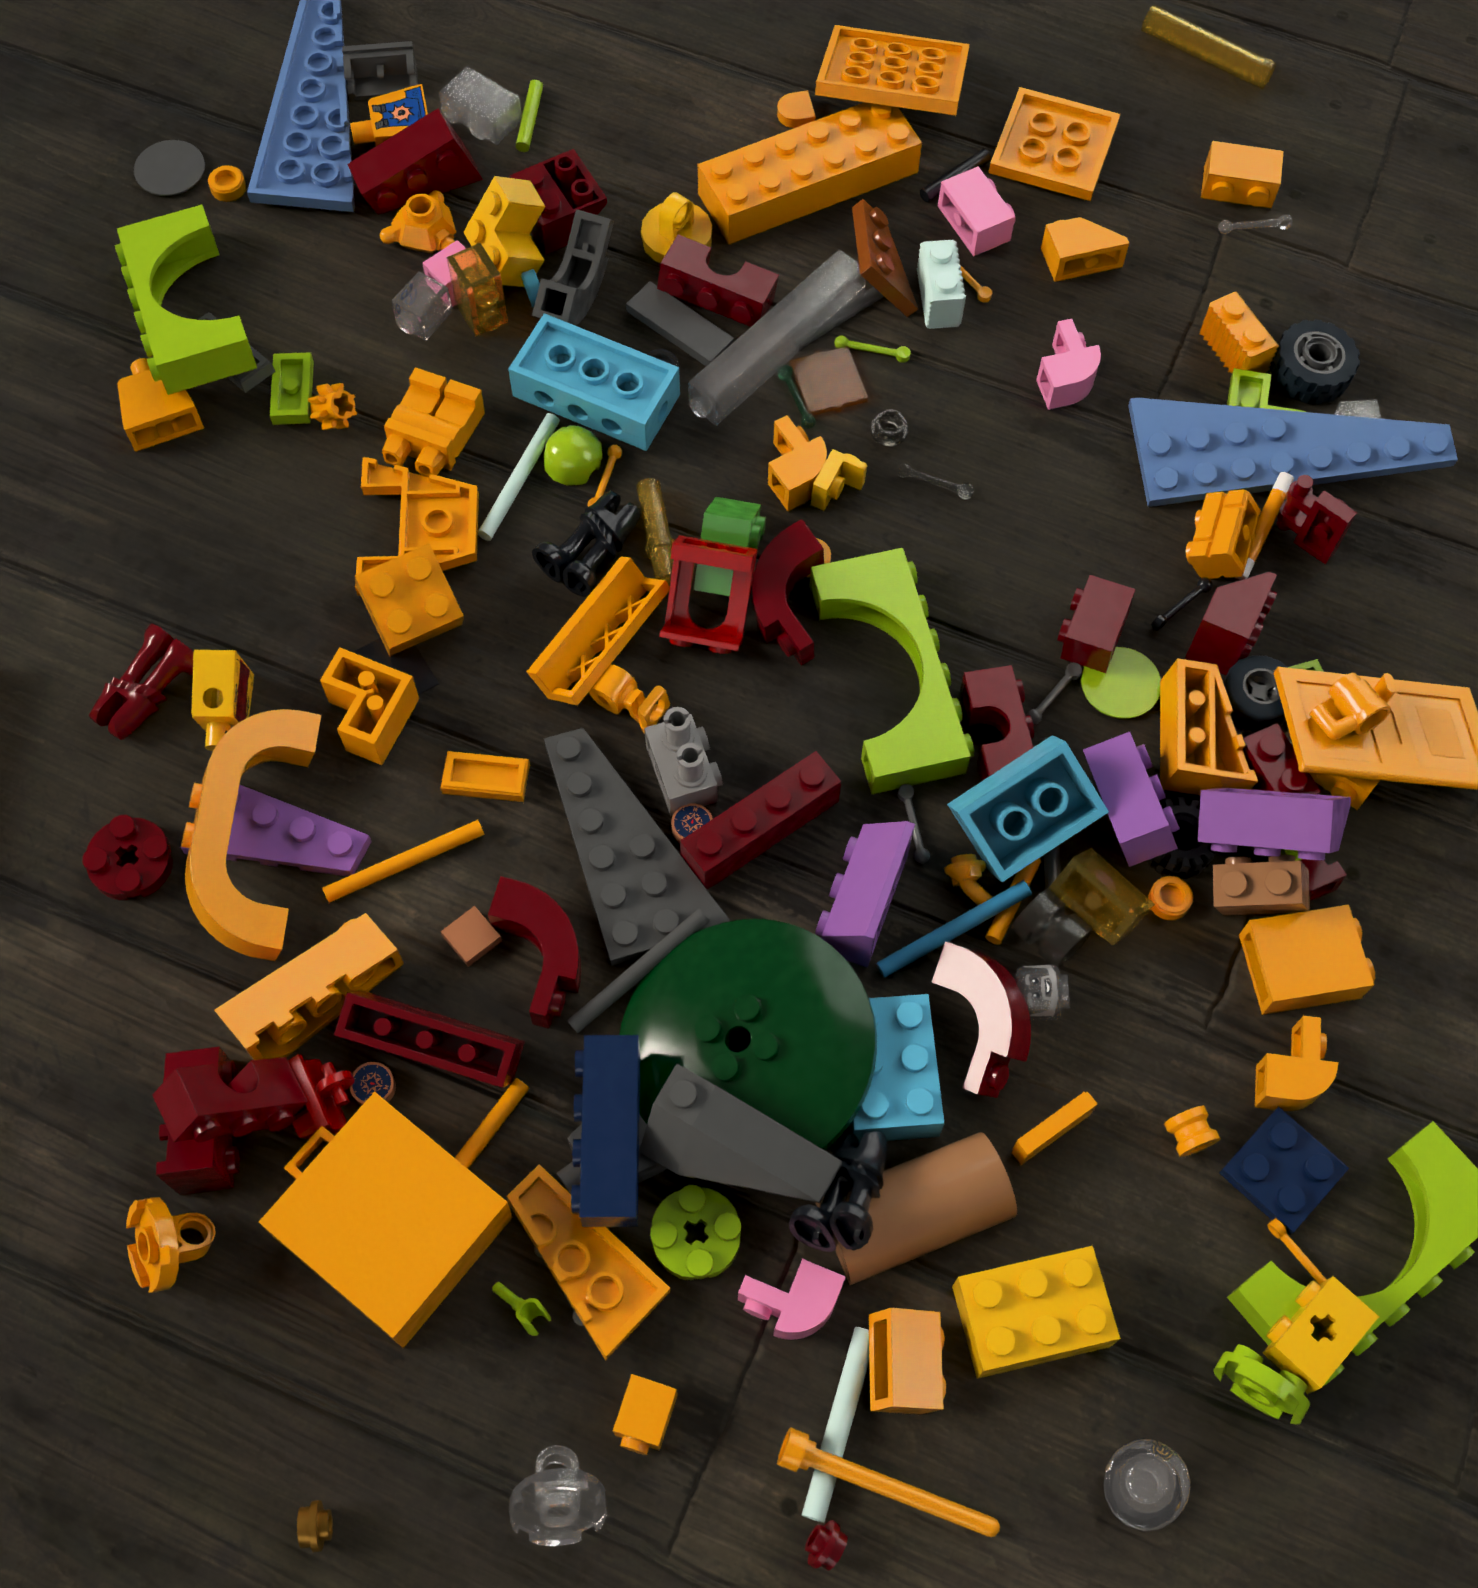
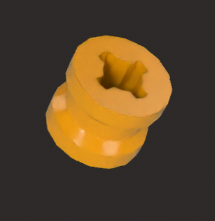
M1204 1105L1179 1113L1164 1123L1167 1132L1174 1134L1178 1142L1176 1150L1179 1157L1189 1156L1202 1151L1221 1140L1218 1132L1210 1128L1207 1122L1209 1114Z

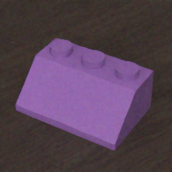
M1224 787L1201 790L1198 842L1211 843V850L1218 852H1237V847L1240 845L1254 847L1255 855L1281 856V849L1297 850L1298 858L1325 860V853L1339 851L1350 809L1351 797Z
M902 821L863 824L859 837L851 836L848 841L843 860L848 861L849 864L844 875L836 874L829 897L835 898L831 912L822 911L815 934L821 936V939L835 948L847 961L867 968L869 966L908 857L915 827L914 823Z

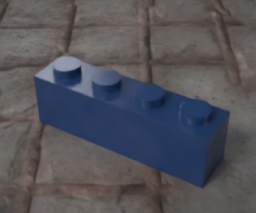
M584 1035V1050H576L575 1077H583V1093L574 1095V1122H582L581 1139H573V1167H581L580 1185H572L571 1210L572 1213H579L582 1227H638L639 1035Z

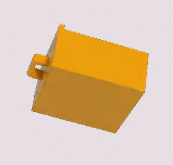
M374 1091L335 1136L323 1126H320L285 1165L284 1169L296 1180L260 1219L259 1223L275 1239L404 1348L513 1217L509 1204L504 1198ZM322 1141L328 1143L303 1172L298 1169Z

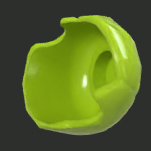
M569 425L554 432L547 440L544 451L545 472L554 481L564 485H582L588 482L591 473L595 469L598 470L600 468L602 444L592 431L581 426Z

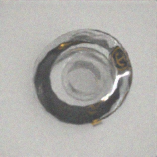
M1143 1438L1123 1445L1110 1458L1105 1469L1106 1473L1103 1482L1105 1499L1112 1513L1126 1526L1141 1531L1162 1529L1175 1521L1188 1502L1191 1485L1186 1464L1178 1453L1166 1444L1153 1439Z

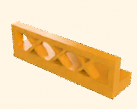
M621 556L526 671L527 674L548 699L578 706L667 595L670 586L666 580L644 577L630 557ZM646 591L650 592L645 598L640 600ZM626 621V623L622 627L616 629L619 626V624ZM602 651L599 656L593 658L596 653ZM579 680L572 690H567L573 682Z

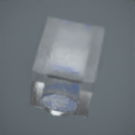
M420 271L391 300L395 321L399 328L405 333L415 334L425 341L453 312L448 287Z

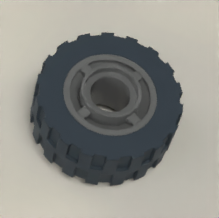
M1316 319L1314 321L1302 320L1298 324H1292L1282 334L1278 342L1279 347L1276 349L1277 352L1274 353L1275 356L1272 358L1273 361L1271 362L1270 369H1272V378L1276 380L1278 387L1282 391L1287 392L1291 398H1297L1307 404L1308 402L1314 404L1329 403L1334 401L1336 397L1342 396L1348 388L1360 365V360H1358L1360 352L1356 348L1353 338H1350L1342 328H1337L1335 324L1325 323L1322 320Z

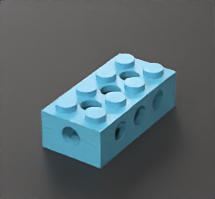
M545 313L508 368L513 397L645 451L648 450L680 396L679 367Z

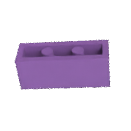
M1127 732L1083 749L1103 803L1109 811V818L1128 866L1136 865L1178 849L1172 832L1180 829L1171 807L1168 806L1162 809L1159 801L1165 799L1166 796L1158 776H1148L1146 770L1152 768L1153 765L1145 745L1142 744L1136 747L1131 733Z

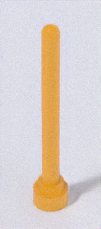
M790 1427L785 1435L777 1460L778 1466L797 1472L799 1468L805 1471L809 1467L987 1537H994L1000 1531V1524L996 1518L816 1448V1442L809 1440V1434Z

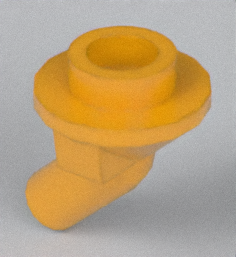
M963 854L951 858L952 864L944 867L945 874L951 877L953 886H960L962 891L977 906L992 898L976 882L986 868L985 861L977 860L975 854Z

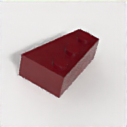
M439 108L347 164L361 195L378 215L405 206L407 200L415 194L429 195L434 190L444 193L483 180L468 148Z
M220 1046L166 1053L163 1082L176 1068L214 1064L220 1078L228 1085L237 1076L236 1064L234 1060L229 1059ZM166 1124L160 1125V1141L168 1140L166 1161L157 1162L156 1175L176 1193L186 1195L234 1188L233 1174L240 1171V1156L237 1146L232 1144V1134L216 1136L205 1142H196L195 1139L173 1142Z

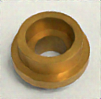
M315 1500L311 1502L310 1506L299 1508L297 1536L300 1548L311 1547L312 1552H321L324 1541L332 1539L333 1518L331 1510H324L322 1501Z

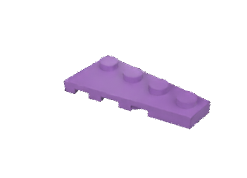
M239 785L226 860L237 861V858L259 861L261 865L275 867L278 864L296 866L304 871L348 877L356 872L372 841L369 835ZM180 847L184 854H188L189 848Z

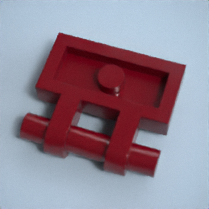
M1301 475L1297 481L1291 483L1286 493L1287 500L1283 502L1277 515V526L1284 531L1289 529L1294 531L1297 536L1293 543L1326 564L1338 549L1357 512L1348 507L1344 501L1333 497L1325 490L1316 497L1313 495V479L1308 475Z

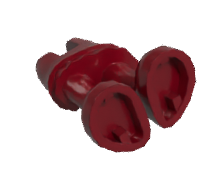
M153 623L150 624L145 630L141 649L125 673L119 679L113 677L110 684L105 683L100 697L89 714L90 719L99 726L108 725L110 734L120 740H124L151 714L159 710L156 705L167 701V698L161 693L175 677L182 672L193 676L194 652L180 640L173 639L161 627ZM162 658L145 682L139 684L151 667Z

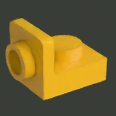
M832 449L813 483L811 506L825 511L831 498L836 500L839 498L844 484L861 490L865 483L867 464L852 454H843Z

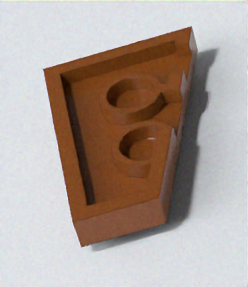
M862 199L852 207L860 275L906 317H909L918 310V306L889 230L888 219L880 208H873Z

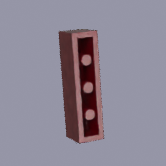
M815 751L680 840L681 857L708 890L838 803L841 780L819 753Z
M363 990L347 992L334 1033L335 1036L501 1088L512 1084L525 1044L524 1040Z

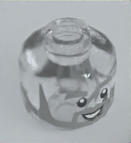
M1056 965L1020 966L1016 970L1015 981L1024 1001L1028 1005L1031 1021L1057 1020L1062 1016L1063 1009H1070L1068 974H1061L1060 969Z

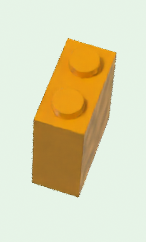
M1349 904L1249 920L1239 934L1262 1015L1362 999L1374 986V966L1372 961L1365 957L1361 944V925L1357 918H1353Z

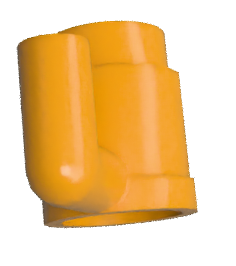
M1349 673L1335 682L1329 690V695L1334 700V706L1344 717L1336 721L1323 704L1316 706L1309 715L1330 739L1335 740L1353 731L1357 734L1369 732L1387 718L1391 712V707L1385 700H1382L1366 680H1361L1356 673Z

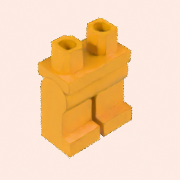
M415 367L409 377L410 386L405 396L394 409L391 418H388L384 425L387 439L382 453L384 461L393 466H403L408 456L416 458L414 463L416 471L422 476L429 477L430 474L438 475L442 468L452 470L456 463L455 458L461 453L485 414L481 389L452 379L447 384L446 377Z

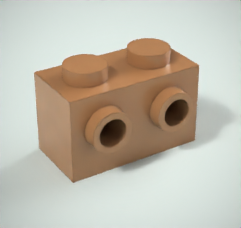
M1293 855L1269 856V862L1251 863V858L1248 857L1226 858L1225 864L1213 865L1214 908L1222 915L1310 911L1309 870L1301 860L1295 861V856Z

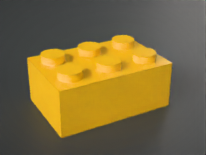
M1093 1246L959 1276L952 1286L977 1379L1109 1348L1121 1339Z

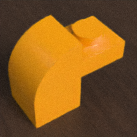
M788 415L774 421L773 444L782 456L768 462V485L786 510L790 511L811 500L813 483L826 462L827 450L821 436L809 441L804 429L801 426L796 427Z
M1303 1015L1293 1026L1291 1056L1267 1053L1256 1065L1255 1108L1275 1110L1279 1106L1283 1111L1300 1110L1312 1104L1333 1083L1338 1070V1062L1321 1060L1324 1059L1327 1050V1036L1325 1033H1321V1018Z

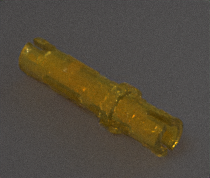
M646 478L636 485L647 536L645 551L647 557L651 559L654 579L666 580L670 586L674 561L670 557L674 539L671 538L661 483L659 480L655 481L654 478Z

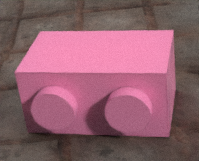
M979 166L941 182L938 208L973 257L1011 241L1013 226L1016 220L1014 210L1010 204L1004 202L998 194L994 182L985 176Z

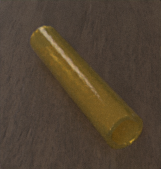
M1156 5L1150 8L1142 24L1141 31L1261 89L1265 88L1275 70V62Z

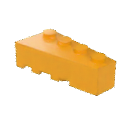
M365 913L357 919L347 921L338 931L217 1007L214 1011L254 1060L288 1057L340 1015L347 992L358 990L369 992L401 967L404 962L398 949Z

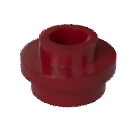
M830 1520L824 1526L817 1524L805 1544V1551L809 1553L808 1565L815 1569L823 1567L830 1571L838 1563L848 1541V1536L840 1531V1524Z

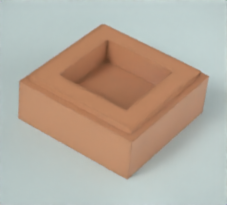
M475 906L441 931L443 938L468 967L502 942L499 933Z

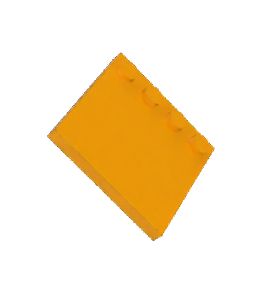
M834 25L816 80L815 95L956 116L970 44Z

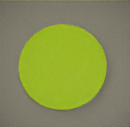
M1116 647L1106 673L1084 666L1081 675V686L1086 699L1095 709L1110 717L1130 719L1141 716L1154 707L1160 696L1161 678L1156 666L1148 657L1130 648Z

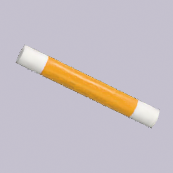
M1286 472L1279 473L1259 516L1244 574L1241 577H1235L1236 579L1243 580L1249 577L1286 498V493L1291 483H1293L1294 477Z

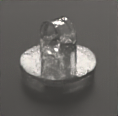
M560 1445L548 1446L541 1450L536 1459L535 1474L521 1481L513 1489L509 1499V1517L512 1529L516 1533H518L519 1528L529 1533V1542L536 1545L556 1547L575 1544L582 1541V1532L590 1529L593 1525L597 1532L603 1526L608 1515L604 1485L594 1475L579 1470L577 1455L571 1449ZM555 1463L566 1467L544 1470L546 1466Z

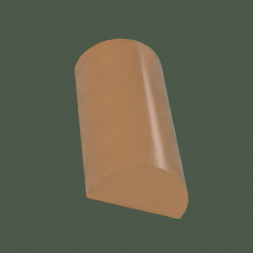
M978 1132L884 1170V1186L879 1191L880 1197L872 1198L870 1202L869 1214L872 1217L874 1229L869 1242L861 1249L849 1250L838 1241L835 1251L849 1285H853L1016 1217L1017 1204L1012 1185L1005 1167L988 1137L984 1133ZM848 1192L846 1202H849L852 1192ZM815 1202L816 1206L820 1208L821 1203Z

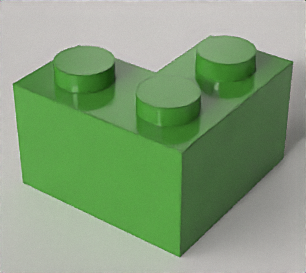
M715 497L704 512L701 539L758 549L759 541L763 539L766 525V517L760 516L761 504ZM697 564L694 590L730 596L733 570Z

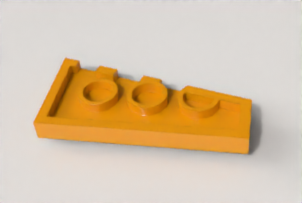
M539 1164L507 1195V1202L606 1361L670 1293L671 1288L607 1227H582L579 1213H572L571 1194Z

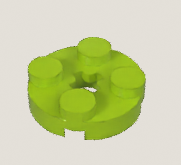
M697 1185L685 1186L683 1189L665 1198L654 1213L650 1237L656 1258L669 1273L683 1280L718 1276L732 1264L738 1254L741 1222L732 1203L719 1192L710 1188H701ZM699 1222L703 1223L706 1226L704 1233L708 1239L704 1243L699 1240L694 1241L692 1245L687 1243L688 1232L685 1227L690 1223L692 1225H697Z
M1238 1344L1233 1352H1223L1213 1371L1220 1382L1225 1374L1234 1382L1230 1389L1231 1392L1249 1405L1279 1420L1282 1413L1285 1412L1293 1415L1291 1424L1297 1425L1302 1422L1310 1407V1402L1304 1395L1308 1385L1301 1378L1285 1370H1281L1280 1374L1262 1364L1263 1358L1257 1352L1244 1345Z

